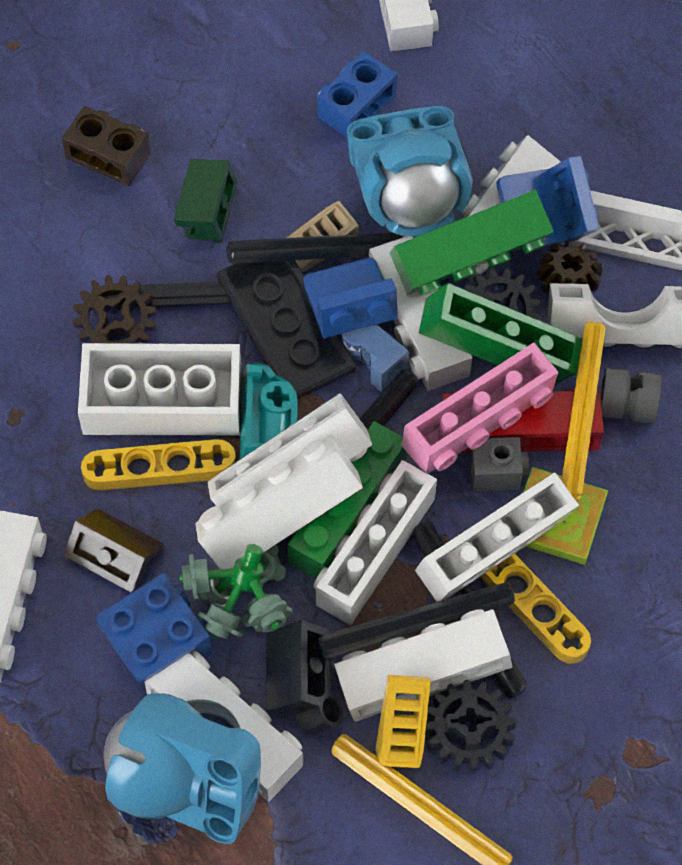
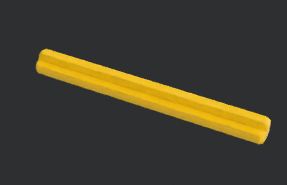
M593 321L587 322L583 331L562 474L563 484L576 501L580 500L583 492L606 330L603 323H595Z
M342 734L335 741L331 748L333 756L480 864H511L513 857L509 852L394 768L380 765L376 755L350 736Z

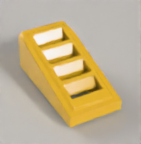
M387 675L375 747L380 765L408 768L421 767L431 683L429 677ZM396 693L417 694V699L396 698ZM394 710L414 711V715L394 714ZM405 728L411 729V732H394L392 729Z

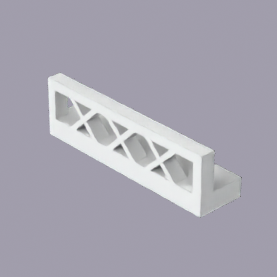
M590 191L593 204L598 211L600 229L577 241H571L573 246L579 247V245L585 242L587 250L682 271V253L680 252L682 250L681 210ZM615 230L625 232L630 241L622 245L613 243L607 234ZM652 238L661 240L667 249L659 253L649 251L644 242Z

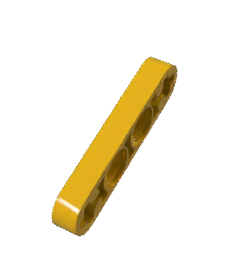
M220 439L104 449L87 454L82 460L81 471L86 485L89 488L100 491L211 480L235 464L236 454L234 447L229 442ZM221 453L223 458L222 465L216 466L213 461L214 454ZM197 454L201 455L202 468H197L195 456ZM177 455H183L190 460L188 467L181 471L170 469L168 462ZM136 459H144L150 463L149 470L141 475L131 473L128 470V466ZM116 462H121L123 475H117ZM104 464L103 476L96 477L94 472L96 465Z
M516 554L498 564L502 569L498 577L495 576L497 575L498 566L480 576L490 587L504 583L511 576L523 578L527 583V589L522 593H514L515 602L508 607L560 661L575 664L587 656L591 637L586 627ZM538 605H547L553 609L555 618L550 622H539L534 618L532 610ZM563 621L565 624H563L562 631L560 632L557 627ZM564 635L570 640L577 637L580 640L579 650L573 646L568 649L564 648Z

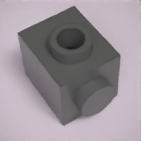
M519 437L488 438L480 447L470 450L472 492L520 490L522 476L529 474V458L527 451L521 452Z

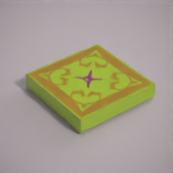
M532 467L524 492L553 473ZM584 483L581 498L576 501L579 506L566 520L525 547L585 565L608 490Z

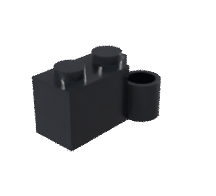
M299 620L266 633V713L282 718L296 714L298 725L302 731L307 734H315L340 725L343 720V707L338 698L332 694L331 658L323 657L318 642L322 635L331 633V630Z

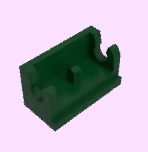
M190 159L174 217L176 226L196 228L186 229L185 237L197 240H213L215 243H222L237 186V180L229 160Z

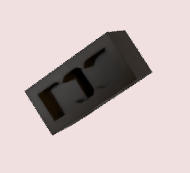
M83 106L62 137L67 160L126 186L131 185L151 155L148 133L135 124L128 125L114 119L105 111H96L87 106Z

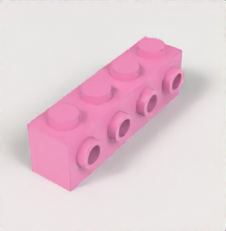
M532 343L406 424L401 445L423 472L428 474L435 469L442 471L456 461L457 454L468 447L470 450H474L484 444L490 437V433L500 426L502 429L512 426L520 419L521 413L529 407L533 406L536 409L548 402L553 396L552 391L559 372L536 344Z

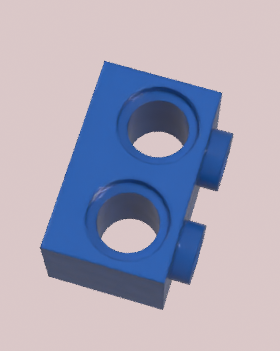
M364 51L354 61H348L334 81L322 86L317 95L318 118L348 138L347 128L352 122L376 116L396 96L398 74Z

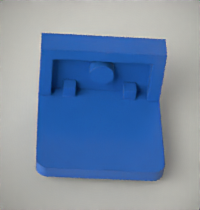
M581 156L567 158L550 169L506 175L497 180L496 186L501 203L536 189L554 231L544 239L545 246L553 245L554 242L556 244L565 243L568 239L570 241H577L600 229L598 211L593 204L588 185L589 176L583 166Z
M372 258L310 273L303 278V285L323 338L398 319L397 289L393 279L384 280L377 262Z
M165 573L104 610L97 617L98 626L132 675L139 682L147 681L193 650L197 651L205 659L212 655L210 639L213 636L210 631L205 629L207 622L200 616L196 618L189 608L191 603L184 590L179 585L173 586Z

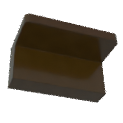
M96 509L75 521L63 556L132 593L139 588L149 560L162 552L164 544L106 512Z

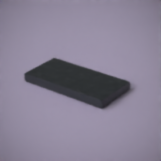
M295 260L239 263L217 272L216 278L265 365H268L276 375L285 379L293 386L298 399L356 371V365L339 335L323 338L303 285L304 275Z

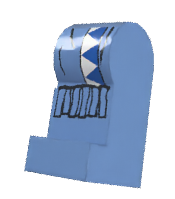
M377 324L342 333V342L351 358L361 361L371 370V384L379 391L383 392L401 370H409V351Z

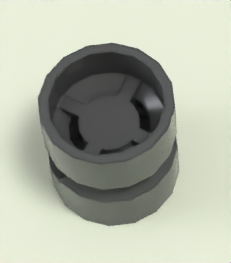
M606 367L600 394L602 418L621 420L624 415H629L633 422L654 424L660 399L661 374L639 371L635 376H630L626 369Z

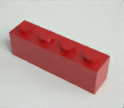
M575 388L568 391H553V396L544 405L536 409L533 406L529 407L521 413L522 416L516 423L507 429H502L500 426L490 433L489 438L519 437L521 452L566 451ZM459 390L453 391L452 393L443 394L442 401H444L454 393L458 392ZM600 391L596 393L588 451L600 449L604 434ZM468 447L461 453H470V448Z

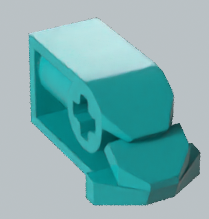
M260 362L246 364L241 382L239 460L297 422L298 398L295 389L288 381L276 375L268 365Z

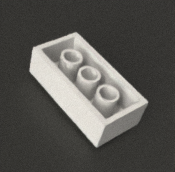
M82 343L78 417L83 435L240 436V344Z

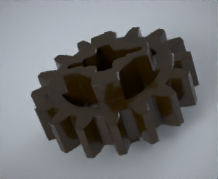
M106 275L105 285L100 286L95 280L91 281L92 293L81 290L80 296L84 304H74L73 307L74 311L81 315V317L73 320L74 327L84 328L78 334L81 342L90 339V343L137 344L141 341L142 343L149 344L150 338L145 332L146 330H156V323L148 318L157 315L156 307L146 306L152 300L150 293L139 294L141 283L137 281L129 287L126 276L122 275L119 283H113L111 276ZM119 294L116 298H103L106 295ZM135 304L138 305L141 312L139 324L130 315ZM91 311L99 317V323L96 325L95 331L92 330L89 322ZM121 311L123 321L114 320L109 324L107 314L110 312L116 315ZM125 335L128 337L120 341H110L112 337Z

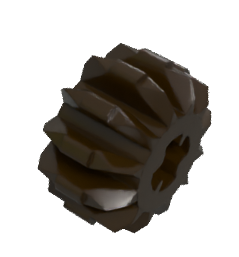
M568 239L564 248L554 242L550 252H544V255H542L540 260L541 267L538 269V278L540 282H543L542 289L544 294L549 293L550 283L588 284L591 292H596L599 289L600 277L603 272L602 263L597 262V251L586 252L585 242L579 245V247H575L570 239Z

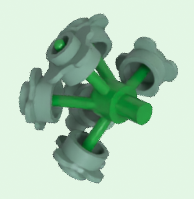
M276 544L265 552L258 545H247L244 557L238 558L235 561L234 567L229 569L217 570L214 567L207 568V559L194 560L193 554L189 555L190 565H182V574L179 576V580L183 582L184 590H193L194 599L206 601L211 605L207 614L199 611L198 616L208 621L205 629L210 631L213 637L217 638L220 636L227 639L230 633L242 637L243 632L237 630L241 619L244 626H254L257 632L274 631L284 625L287 620L286 618L292 614L291 607L287 605L286 601L281 600L279 595L264 594L262 589L265 582L273 579L280 581L286 576V568L280 564L277 555L279 548ZM241 591H253L256 597L247 605L248 614L241 618L233 613L232 610Z

